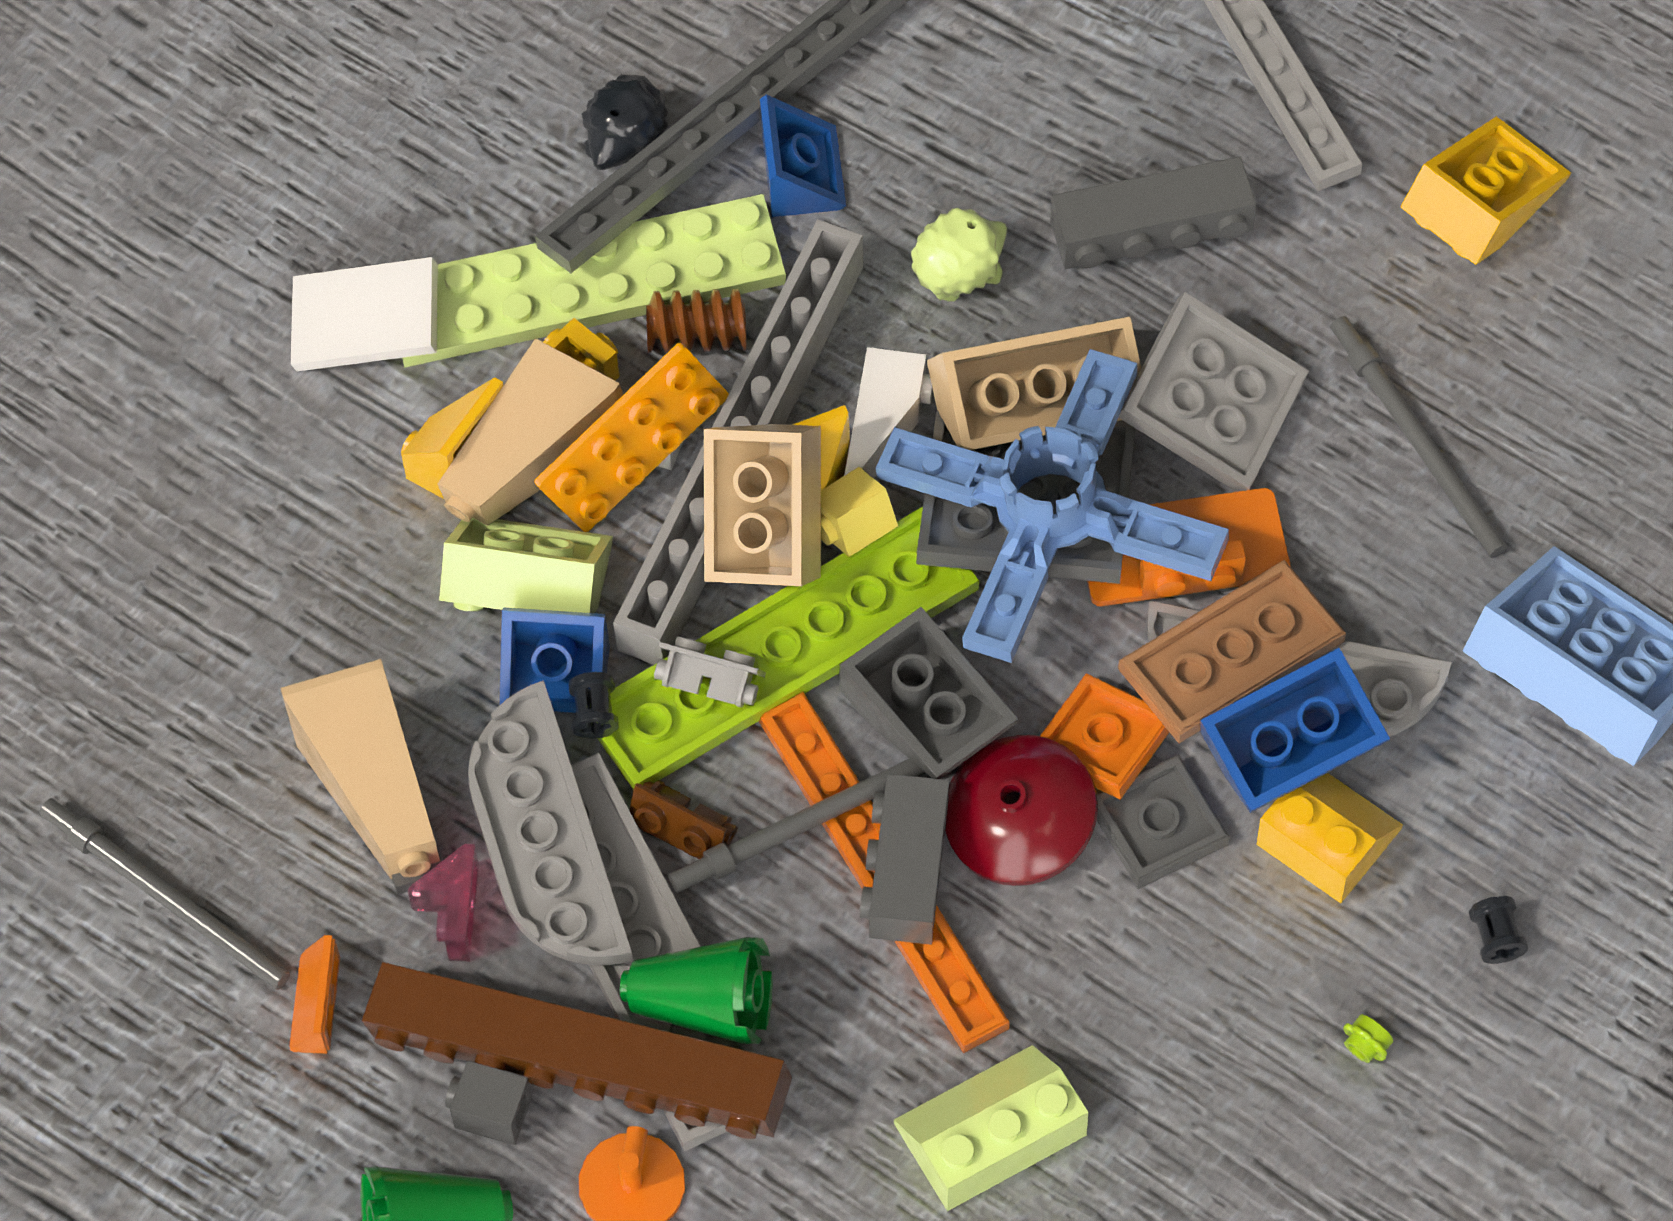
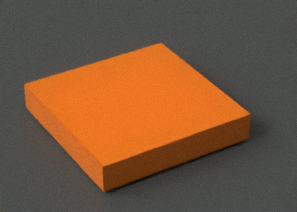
M1086 673L1040 736L1054 740L1071 750L1085 765L1095 788L1121 800L1169 734V731L1144 700Z

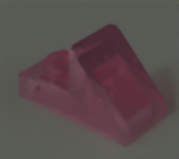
M475 844L462 845L408 889L411 908L414 911L438 912L437 941L445 942L449 961L470 962L479 874V862Z

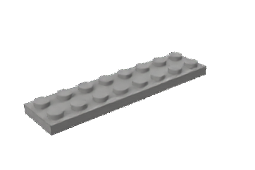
M597 753L572 764L577 785L629 941L633 961L700 947L600 754ZM633 961L612 965H589L616 1019L756 1053L752 1044L738 1043L632 1013L628 1002L621 1000L620 979L623 971L629 970ZM663 1110L684 1152L727 1132L725 1125L706 1121L705 1126H693L674 1117L675 1113Z

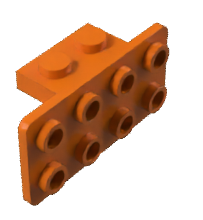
M1259 488L1148 504L1229 529V540L1212 581L1123 554L1120 584L1087 581L1091 602L1096 606L1102 607L1240 587L1283 560L1291 567L1274 492L1268 488Z

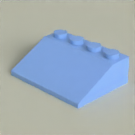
M1555 546L1484 607L1463 649L1464 653L1478 661L1484 669L1496 673L1518 688L1527 698L1539 702L1563 718L1570 727L1582 731L1603 745L1609 753L1625 760L1632 766L1659 741L1673 723V624Z

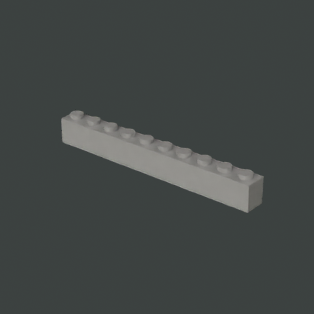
M817 219L712 428L766 424L785 425L864 267L863 235ZM704 444L613 622L617 651L651 664H656L659 659L669 656L670 651L660 648L659 643L662 642L674 646L676 637L680 636L706 584L704 582Z

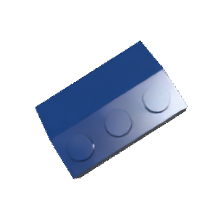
M1340 648L1200 720V732L1225 778L1250 813L1390 740L1389 735Z

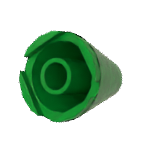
M744 937L634 960L629 970H624L621 975V1000L628 1002L629 1009L634 1014L742 1044H759L762 1039L755 1032L756 1030L767 1029L772 1005V971H762L760 956H770L768 946L763 938Z
M380 1166L364 1168L366 1174L361 1176L360 1200L362 1221L513 1220L511 1193L509 1189L501 1190L500 1184L496 1179Z

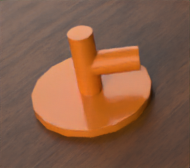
M629 1126L626 1133H619L600 1142L586 1156L579 1173V1197L587 1215L593 1221H669L678 1211L685 1194L684 1169L676 1152L661 1139L648 1135L647 1129L638 1126Z

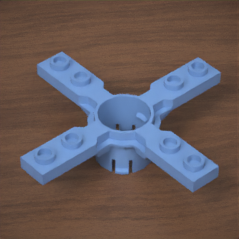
M1090 349L1056 427H1045L1046 441H1043L1042 431L1039 426L1027 428L1019 433L1022 441V450L1019 448V441L1015 439L1006 451L1004 459L984 455L894 427L876 466L878 479L968 507L981 503L996 507L1000 523L1009 532L962 637L963 648L1012 663L1047 583L1048 569L1057 548L1075 545L1087 536L1110 542L1115 552L1212 581L1229 540V529L1106 491L1103 479L1096 471L1095 462L1099 460L1098 456L1104 452L1137 376L1136 362ZM1048 474L1067 476L1080 483L1077 488L1079 501L1075 493L1065 499L1056 500V514H1053L1051 502L1034 500L1017 492L1023 484L1031 479Z

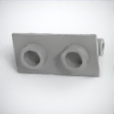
M678 636L674 646L662 642L659 643L660 648L670 651L667 660H658L654 672V678L662 680V686L699 694L703 676L712 678L706 697L734 704L740 708L743 707L744 703L754 705L758 693V685L751 684L753 674L761 677L766 675V672L753 667L754 657L725 650L723 659L704 654L706 644Z

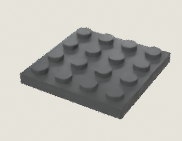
M937 410L933 439L957 446ZM1121 420L1116 422L1104 452L1098 456L1099 460L1095 462L1096 471L1103 479L1106 491L1129 498L1136 428ZM1019 441L1020 450H1022V441ZM1013 442L971 451L1004 459L1006 451ZM1048 474L1031 479L1023 484L1017 493H1022L1034 500L1051 502L1053 514H1056V500L1065 499L1075 493L1079 501L1077 488L1080 483L1067 476ZM925 493L916 564L992 571L1009 532L1000 523L996 507L983 503L968 507ZM1087 536L1075 545L1057 548L1048 569V577L1120 584L1123 554L1115 552L1110 542Z

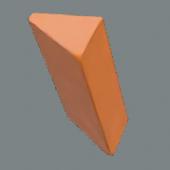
M324 935L301 954L289 1045L290 1050L293 1052L327 1054L328 1050H330L341 958L333 935Z

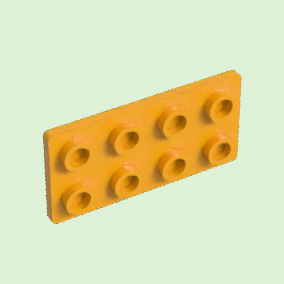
M677 343L535 479L534 483L583 532H589L669 454L675 451L708 417L713 415L726 401L729 393L682 343Z

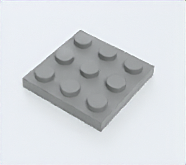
M1184 292L1176 300L1131 387L1118 418L1234 491H1246L1251 488L1309 370Z

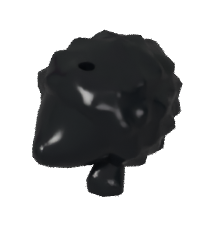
M621 74L616 80L608 81L605 87L594 93V98L590 99L587 103V110L581 114L583 126L588 131V140L584 142L585 151L592 159L596 169L607 170L627 163L662 135L668 127L665 119L668 114L665 107L666 97L645 76Z

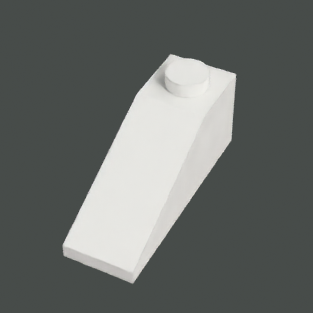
M867 347L845 475L860 467L874 478L876 476V466L894 427L911 432L919 423L922 404H931L933 396L930 374H926L925 354Z

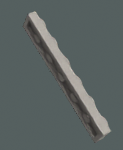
M1203 0L1317 191L1360 175L1362 170L1361 160L1263 0Z

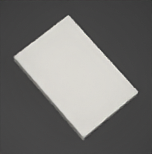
M432 257L293 276L291 366L298 372L437 353L438 264Z

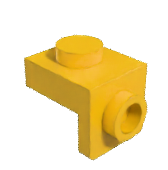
M575 318L569 321L562 329L557 328L553 330L543 341V343L615 381L620 377L617 358L618 350L614 343L600 332L594 334Z

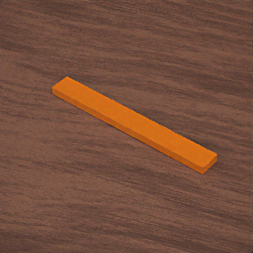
M804 692L762 714L759 721L760 725L810 806L860 782ZM871 800L822 823L861 888L863 886L873 887L875 871L866 870L867 848L869 839L879 840L881 825L872 823L873 802ZM937 905L932 945L894 941L963 1054L1009 1030V1020Z

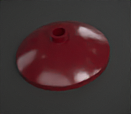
M1014 735L997 739L964 761L954 774L949 784L945 827L946 836L961 862L976 875L986 880L1010 886H1023L1045 881L1068 868L1081 855L1089 843L1098 815L1095 785L1082 761L1071 750L1054 740L1036 735ZM1015 791L1021 793L1016 803L1005 804V798L1009 793Z

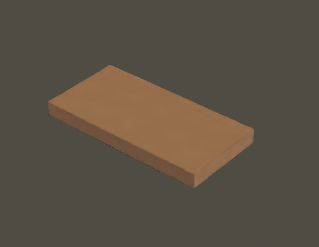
M1283 560L1119 660L1118 669L1180 744L1200 731V720L1321 657L1345 642L1346 632L1288 563Z

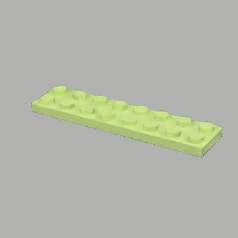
M760 194L636 221L571 274L537 249L536 243L438 264L437 353L403 357L404 368L534 340L535 338L547 337L553 330L557 328L562 329L573 318L588 328L646 315V305H649L653 291H660L666 305L669 304L673 290H679L684 303L688 304L693 290H699L703 301L708 302L713 289H718L722 298L730 297L732 289H739L740 294L784 285L786 273L764 195Z

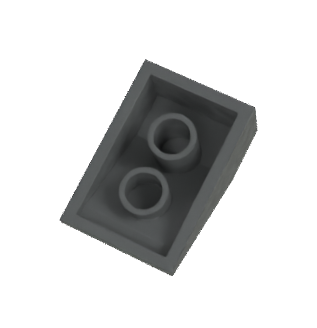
M922 607L840 664V691L873 729L933 779H941L1018 723V718Z

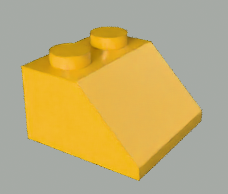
M1326 773L1274 801L1260 818L1256 845L1336 901L1342 903L1401 831L1403 824L1329 773Z

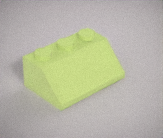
M474 518L470 522L461 520L444 542L439 601L453 602L455 608L464 611H480L484 607L502 610L503 607L595 613L599 606L613 536L500 519L495 520L488 526Z
M1031 1045L894 1119V1125L942 1204L949 1211L1087 1136L1089 1112L1062 1069Z

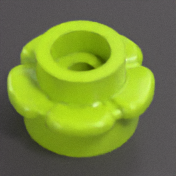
M1360 1014L1352 1025L1349 1023L1344 1025V1032L1349 1036L1344 1045L1354 1056L1365 1063H1370L1373 1058L1379 1061L1386 1059V1050L1393 1043V1038L1379 1023L1366 1015Z

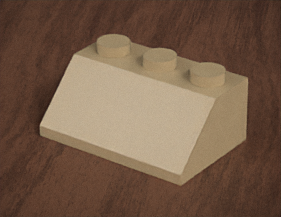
M766 424L704 429V582L803 586L821 578V426Z

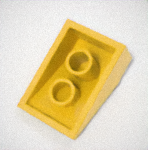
M1496 116L1424 163L1400 207L1414 217L1421 227L1431 230L1448 243L1459 256L1477 265L1500 249L1568 180L1571 172Z

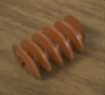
M713 289L710 299L706 304H704L699 290L692 291L688 304L684 303L679 290H673L669 304L666 305L660 291H653L650 303L646 305L648 353L652 352L656 339H660L665 353L669 352L673 348L676 338H679L680 342L690 352L695 338H699L704 352L711 351L715 337H719L724 351H730L734 338L739 337L743 350L746 351L745 303L739 289H732L728 303H724L718 289Z

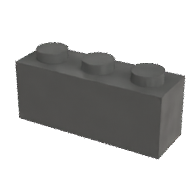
M887 774L885 793H874L872 823L881 825L879 840L869 839L866 857V870L875 871L873 887L863 886L860 904V918L869 919V938L932 945L948 810L949 780Z

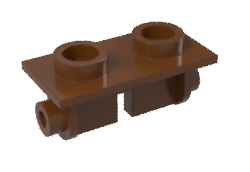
M660 780L655 783L648 781L643 785L636 783L634 786L629 811L638 828L697 859L703 858L704 851L720 843L729 845L738 830V826L731 823L732 818L730 816L722 815L701 803L694 811L687 809L690 806L691 798L666 786Z

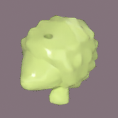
M952 208L947 214H940L935 222L924 227V232L918 236L917 244L911 251L913 260L911 268L917 275L920 284L931 290L940 301L954 302L961 293L970 294L975 288H984L986 283H1000L1002 268L998 261L1007 234L1006 224L999 221H989L972 209Z

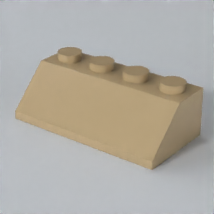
M1131 317L944 352L928 359L927 365L936 407L956 445L968 450H976L1011 443L1015 439L1021 441L1019 433L1034 426H1039L1042 436H1046L1045 427H1056L1090 349L1136 362L1138 375L1141 370V364Z

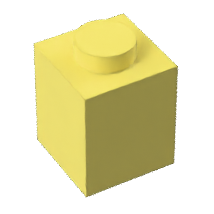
M860 467L821 490V540L828 546L833 543L848 557L898 527L886 488Z

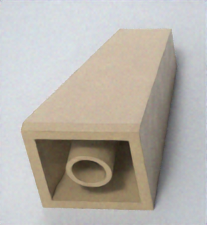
M535 338L437 483L446 502L444 504L445 508L463 521L470 522L474 518L488 526L540 491L534 483L535 479L623 396L620 383Z
M381 659L281 687V693L297 748L389 878L392 879V875L400 873L404 877L419 876L427 872L432 863L439 862L435 838Z

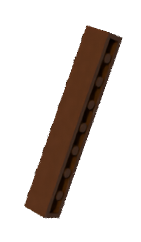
M385 962L381 964L362 1018V1022L374 1037V1042L390 1050L404 1051L405 1046L424 1050L423 1054L441 1063L453 1064L455 1058L478 1063L499 1070L521 1074L524 1077H528L530 1084L541 1088L552 1089L554 1084L557 1083L573 1087L574 1093L589 1100L603 1101L605 1096L624 1100L623 1104L641 1113L653 1114L655 1108L675 1113L674 1117L689 1125L702 1127L705 1126L706 1121L725 1125L727 1132L745 1139H756L757 1134L774 1138L792 1080L785 1061Z

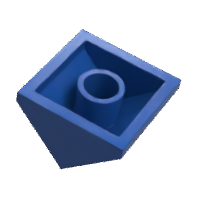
M767 94L760 98L762 141L772 217L838 211L846 207L836 125Z
M503 607L499 705L518 691L544 680L553 711L576 713L575 697L569 693V681L573 677L587 672L607 673L610 644L606 614Z

